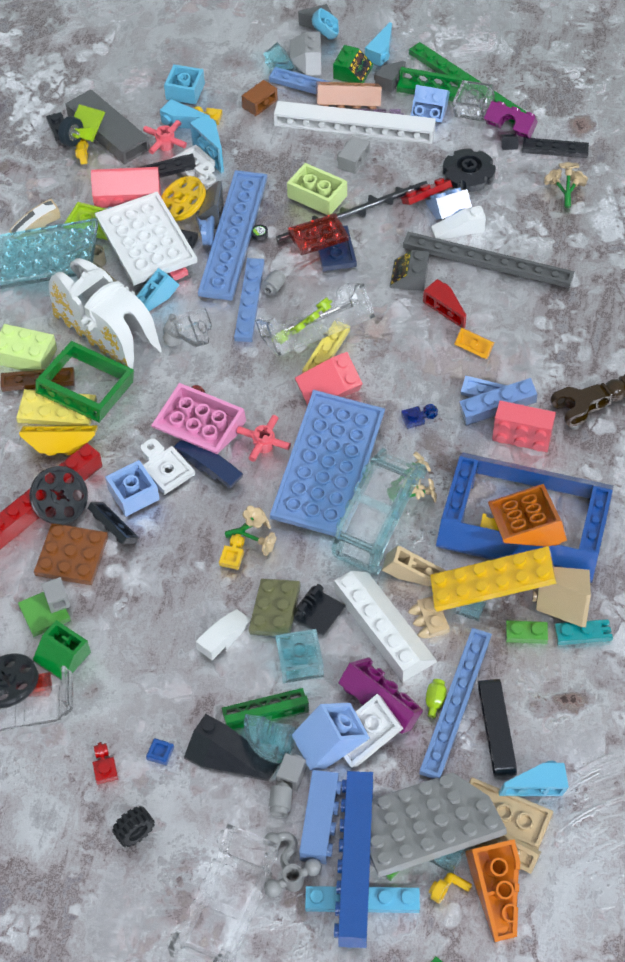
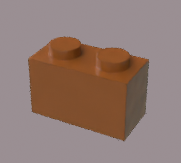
M262 80L241 96L242 108L254 116L259 115L278 101L277 88L265 80Z

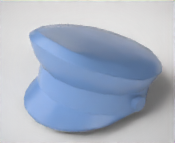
M210 216L206 220H201L197 217L202 244L212 247L215 218Z

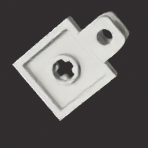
M197 145L172 157L176 158L193 153L196 167L193 170L181 172L183 176L197 177L205 187L216 182V177L212 173L215 171V160Z
M154 438L141 445L142 458L145 462L143 466L164 495L195 475V470L173 446L164 451V447ZM165 468H172V472L166 473Z

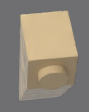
M399 545L386 554L382 571L397 579L432 587L431 574L446 571Z

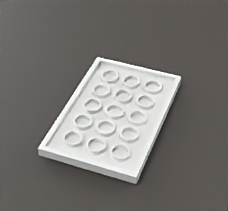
M158 191L95 213L99 225L133 286L148 281L158 268L167 274L198 262L195 253Z

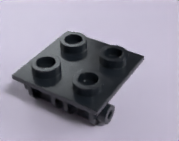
M317 584L311 587L297 605L293 619L324 636L346 605L323 593V586Z

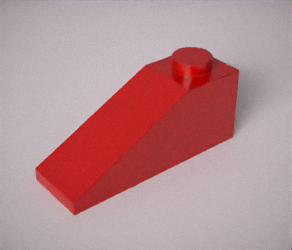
M436 279L424 290L423 303L459 327L465 328L467 315L453 290L448 284Z

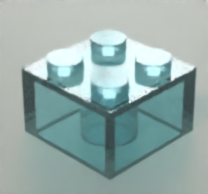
M316 629L275 635L283 684L324 677V665Z

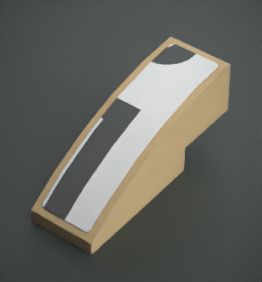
M49 199L26 213L13 225L9 233L18 243L47 230V224L61 218L59 208L52 199Z

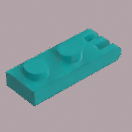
M608 619L587 621L586 627H580L572 623H557L554 626L557 644L570 645L612 641L611 627H608L610 622Z

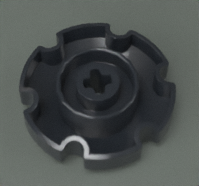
M460 149L454 151L453 156L448 155L445 158L442 174L445 175V180H451L453 188L461 187L465 190L467 189L468 192H474L484 189L485 184L490 185L493 182L496 166L493 165V159L483 151L474 152L472 149Z

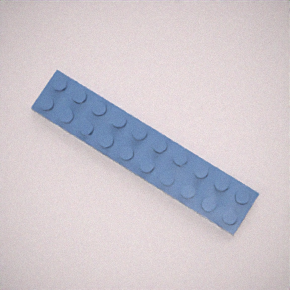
M235 170L198 290L199 297L233 301L250 242L252 228L254 227L267 183V174Z

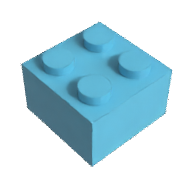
M173 65L164 84L166 100L172 99L177 102L196 105L205 85L204 69Z

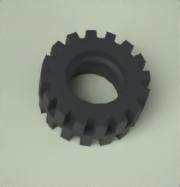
M134 807L133 810H128L126 814H122V817L116 820L117 823L113 825L112 832L123 847L134 846L137 842L140 843L144 837L148 836V833L155 826V821L144 807Z

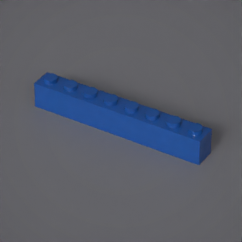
M347 771V780H342V793H346V799H341V812H345V819H340V832H344V838L339 839V853H343V857L338 859V873H342L341 880H337L336 894H340V902L335 904V916H339V923L334 924V938H338L339 947L367 948L373 772Z

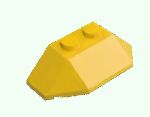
M98 425L23 426L19 435L40 454L46 453L48 456L56 455L57 453L72 455L95 436Z

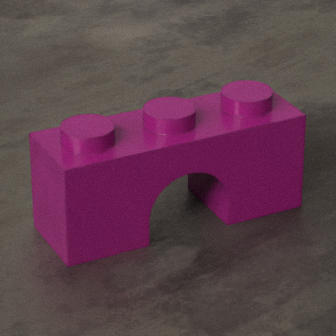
M491 101L484 116L486 124L499 129L502 128L505 121L514 120L513 131L516 135L523 138H531L538 123L533 113L521 112L519 108L514 106L511 108L507 107L501 101H497V103Z

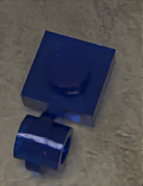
M427 404L423 411L420 410L419 406L401 411V416L407 429L424 425L425 418L434 419L438 415V409L433 404Z

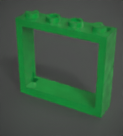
M70 341L36 379V393L100 423L133 383L134 369ZM71 357L119 379L100 403L51 381Z

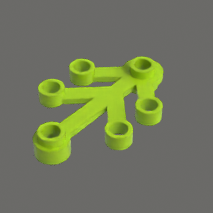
M326 297L315 305L318 308L316 311L293 326L288 332L285 329L281 330L273 336V339L281 345L289 339L288 334L294 335L296 332L298 333L306 327L304 323L307 325L320 317V311L324 313L332 307L330 303L333 301Z

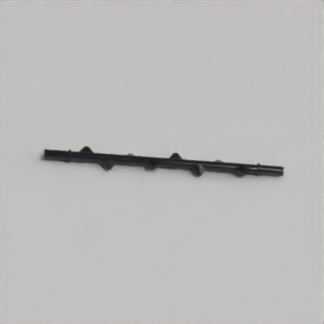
M423 181L415 185H409V187L404 189L396 187L395 192L380 198L368 195L367 203L351 209L341 207L340 213L324 219L314 215L312 216V223L278 235L276 240L279 243L292 237L296 238L298 235L309 238L311 230L327 224L336 226L340 219L354 214L366 217L367 209L383 203L392 205L394 199L405 196L409 191L420 190L422 185L428 183Z

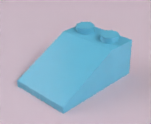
M205 114L190 122L192 145H197L214 159L216 165L214 167L223 173L222 147L217 125L214 119Z

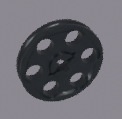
M65 466L50 467L41 471L33 480L29 494L30 503L37 516L45 522L51 524L70 523L83 513L87 505V486L83 478L75 470ZM47 473H51L54 477V481L51 484L45 481ZM66 473L72 476L70 484L64 482L63 477ZM38 490H42L45 493V498L42 501L36 498ZM75 490H79L82 494L79 501L73 498ZM61 491L60 495L63 496L64 499H57V495L54 492ZM49 506L54 509V515L51 518L45 514V510ZM68 506L73 510V514L69 518L64 515V509Z
M17 653L0 656V697L4 694H9L6 699L0 700V708H8L22 702L37 686L39 673L34 662L28 656ZM15 662L13 666L6 667L8 663ZM25 668H31L28 672L21 673ZM4 675H6L7 679H9L8 681L11 684L10 687L8 683L5 682L6 680L4 678ZM22 684H28L24 689H18Z

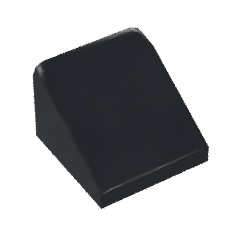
M516 134L500 135L502 150L518 149V136Z

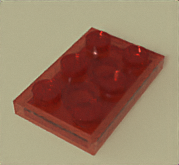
M336 213L288 228V233L301 256L349 241V236Z

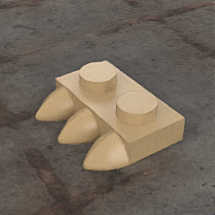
M433 596L417 600V604L409 609V614L420 615L414 620L413 625L424 627L418 632V637L432 638L450 632L443 611L436 612L434 608Z

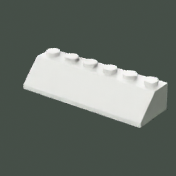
M350 571L334 580V593L346 605V609L402 683L437 662L368 572Z

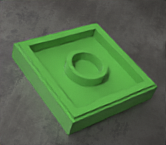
M44 592L18 602L33 637L45 633L56 620L62 624L71 621L66 608L51 613Z

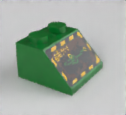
M344 45L333 63V79L351 83H364L373 68V63L359 48Z

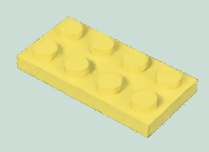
M24 389L16 417L17 423L53 426H90L92 419L37 394L36 390ZM80 394L90 400L97 401L96 395Z

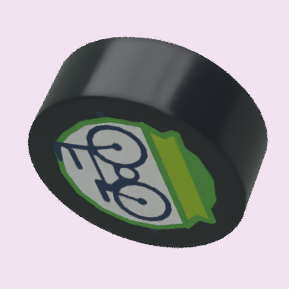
M255 225L252 228L251 236L256 241H263L268 237V229L264 225Z

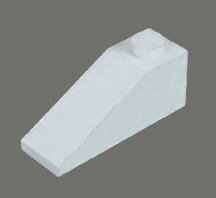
M482 206L465 208L432 225L431 230L434 238L438 239L485 232L486 216Z

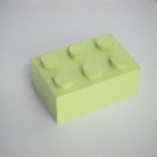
M304 163L287 182V196L292 200L330 216L347 197V181Z
M8 324L3 325L0 331L1 366L22 371L44 370L49 366L57 350L53 334Z

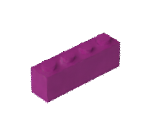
M369 657L350 662L338 682L343 687V690L355 696L361 705L367 703L376 694L380 695L404 728L399 733L403 734L411 731L423 709L406 693H400L398 685L394 681L385 679L383 677L385 672L381 668L375 669L372 666L373 661Z

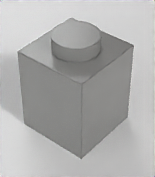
M61 577L50 579L41 584L51 613L71 607Z
M285 753L276 775L277 783H286L292 790L298 791L306 771V760L300 755Z

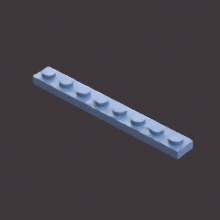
M475 628L471 629L421 765L420 775L431 779L441 778L490 643L491 633Z

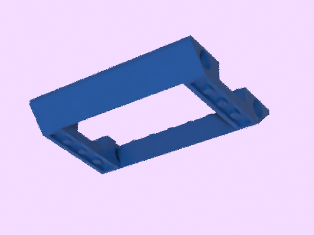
M464 452L460 455L441 518L436 547L490 560L543 548V546L504 543L499 531L466 524L463 521L470 491L474 486L476 471L477 474L531 486L544 484L545 488L590 499L579 549L562 545H552L549 548L553 567L590 570V583H592L614 485Z

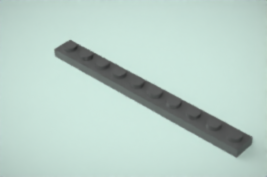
M409 231L403 242V248L427 251L430 255L570 288L575 272Z

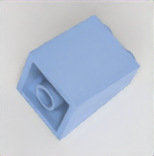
M351 703L320 704L292 734L310 771L327 769L370 738Z

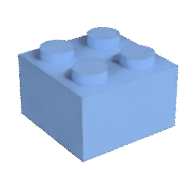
M140 460L105 476L108 490L125 516L160 500L157 485Z

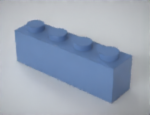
M532 379L519 381L460 401V411L465 425L467 426L496 416L500 400L524 406L537 403V392Z
M312 770L299 851L300 861L306 862L308 859L315 858L321 864H327V858L332 857L333 843H330V838L335 836L336 822H333V817L338 815L339 802L336 801L337 794L341 795L342 781H339V773Z

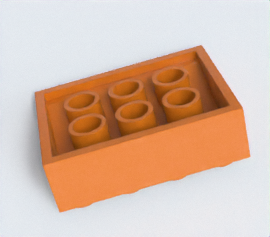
M544 484L488 502L504 543L547 547L556 546L567 541L562 521Z

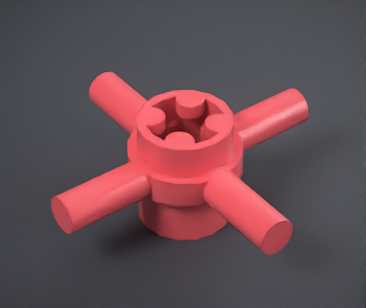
M176 120L170 127L163 125L158 127L157 130L148 126L143 128L144 132L155 136L156 142L149 149V153L154 154L158 149L169 151L174 145L186 148L187 143L174 136V132L181 125L179 120Z
M276 415L271 416L267 425H260L254 431L238 426L236 432L252 438L255 445L249 456L250 461L255 462L259 453H268L273 449V446L286 450L290 449L291 443L276 439L272 431L279 419Z

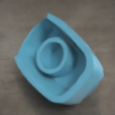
M322 8L318 9L312 16L314 28L320 34L326 36L328 40L335 39L338 36L339 20Z

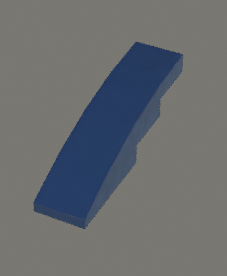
M180 440L174 446V449L200 472L204 470L214 480H220L229 489L243 477L241 471L219 454L184 440Z

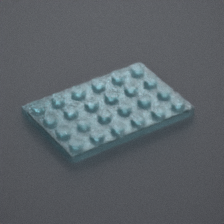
M97 219L1 234L0 289L49 281L51 276L57 272H63L69 277L77 276L70 268V262L76 258H81L93 263L98 229Z

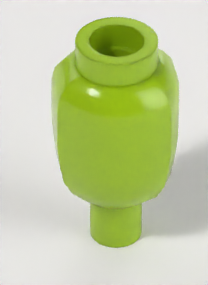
M433 679L427 688L425 702L429 708L427 716L430 718H436L437 710L445 702L447 689L445 681L441 679Z

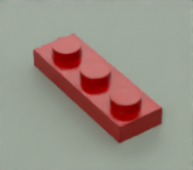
M439 178L434 180V183L431 185H422L420 190L409 191L406 193V196L401 197L402 203L412 205L452 187L451 180Z

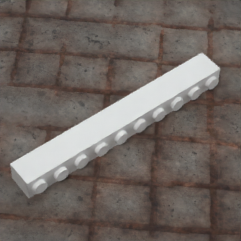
M277 101L274 111V126L429 144L433 143L436 118Z

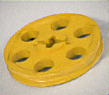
M185 176L172 182L165 189L161 198L167 208L172 206L169 211L174 220L182 221L192 216L202 206L206 197V188L197 177Z

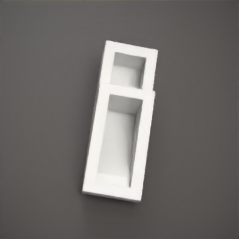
M237 609L230 612L213 624L195 641L197 650L213 661L223 649L227 650L250 625L251 619Z

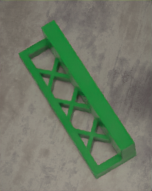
M401 67L397 92L415 95L416 85L444 89L450 92L448 101L458 103L462 91V77ZM404 73L410 74L412 77L406 78ZM424 76L427 80L423 81L419 77ZM440 79L443 83H436L434 80ZM450 82H458V87L452 86Z
M303 688L222 707L225 725L236 731L309 713V702ZM234 711L237 712V713H233V714H229V715L227 714V713H229V712H234Z

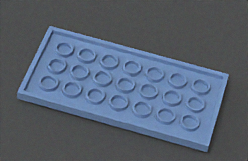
M313 390L275 498L270 519L345 539L385 408Z

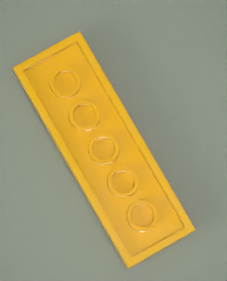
M549 546L430 575L436 612L557 584Z

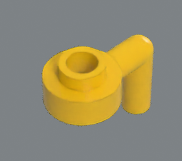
M449 872L444 879H440L438 882L434 881L429 890L431 900L440 904L451 883L467 892L470 891L472 883Z

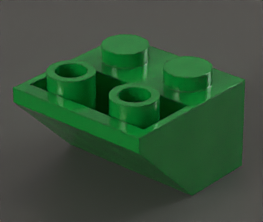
M56 620L42 635L33 657V662L65 682L91 653L88 640Z

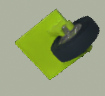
M79 104L74 117L68 116L61 122L58 130L60 142L70 147L76 146L81 139L93 142L105 112Z

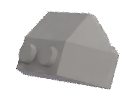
M314 31L304 32L290 40V63L304 75L311 77H322L320 32Z

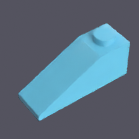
M389 22L365 47V56L373 64L380 67L384 62L388 61L390 56L392 23Z
M172 99L160 109L161 122L171 126L176 120H179L181 125L178 128L191 129L190 122L205 115L203 112Z
M158 268L136 297L142 301L148 311H151L168 300L180 284Z
M556 761L542 763L505 782L499 790V796H563L569 788L565 763H557Z

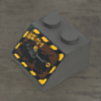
M411 250L395 259L390 288L424 292L429 252Z

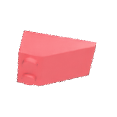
M348 352L332 357L295 377V381L307 406L313 390L346 397L358 392L363 384Z

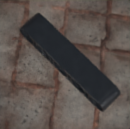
M501 680L478 681V690L494 777L517 775V766Z

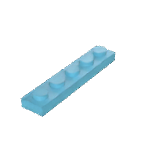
M306 886V912H335V904L340 902V894H336V887ZM369 887L368 912L420 913L419 888Z

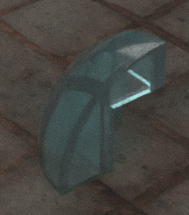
M245 714L244 731L252 750L269 762L282 763L285 753L290 754L295 741L292 734L296 728L292 725L271 722L265 717Z

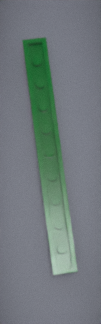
M421 42L409 49L411 56L435 72L462 77V89L488 107L491 101L496 103L501 101L507 107L511 108L514 106L519 108L521 112L526 113L525 110Z

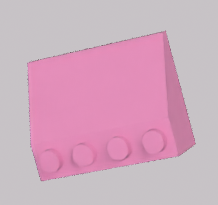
M179 383L151 426L218 454L238 435L236 432L238 426H244L246 417L243 408Z

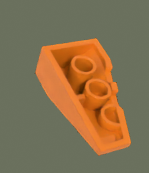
M515 839L465 851L470 873L494 942L517 937V897L519 892L520 858Z

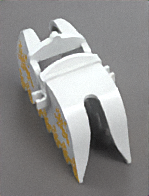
M76 258L70 262V268L78 278L76 283L63 272H57L51 276L49 280V294L53 315L57 319L62 317L66 326L69 328L74 327L80 337L86 336L92 346L98 345L103 355L109 354L114 361L133 369L134 345L131 333L135 334L136 332L139 333L143 342H149L156 352H162L154 321L148 309L135 296L133 290L130 292L127 286L124 288V285L119 281L113 282L105 270L87 260ZM80 294L86 298L91 297L84 308L82 302L77 297Z

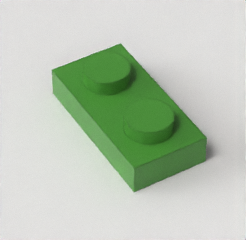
M506 620V642L547 644L548 623Z

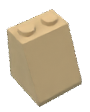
M554 567L557 584L540 587L537 590L533 589L532 602H536V610L577 626L586 627L591 597L590 570Z

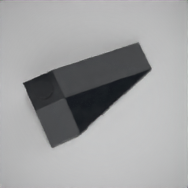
M207 714L203 716L194 729L184 755V759L202 769L222 770L223 773L229 774V772L242 774L244 777L264 781L270 780L280 764L276 759L233 729Z

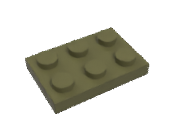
M260 580L249 626L250 634L290 636L301 587L300 581Z

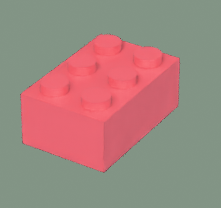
M500 400L494 421L492 441L548 452L556 412Z

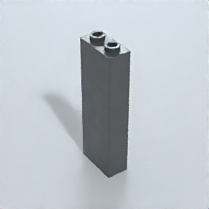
M90 89L65 103L68 116L74 117L79 104L105 112L94 139L124 165L149 151V138L93 90Z

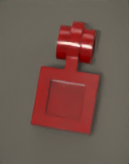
M97 743L98 745L94 746L96 759L101 758V760L92 762L97 785L119 780L114 757L105 759V756H109L107 743Z

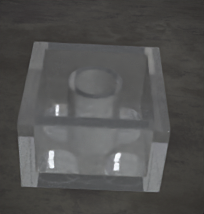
M463 80L452 102L454 117L485 122L484 116L491 101L495 99L493 84Z

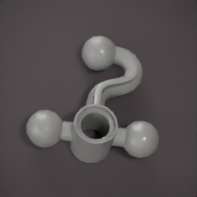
M270 832L264 838V845L269 850L277 849L281 841H288L289 843L280 857L283 878L280 880H268L264 886L266 895L272 898L280 895L283 888L290 892L299 891L303 887L304 877L307 875L317 876L322 870L320 861L315 858L308 859L303 868L297 864H290L289 858L296 851L298 844L296 837L290 832ZM292 875L298 876L296 880L288 879Z

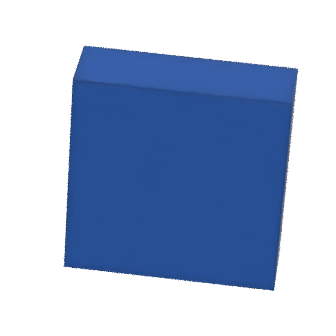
M154 738L146 759L167 766L174 750V744Z

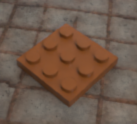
M51 524L34 570L35 576L50 579L61 577L62 581L92 586L109 537L108 532Z

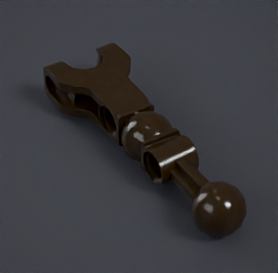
M625 374L620 376L619 379H611L606 384H596L584 389L574 387L563 388L552 394L550 402L557 409L570 408L566 412L564 419L568 427L581 425L586 422L590 413L611 405V402H619L625 398Z

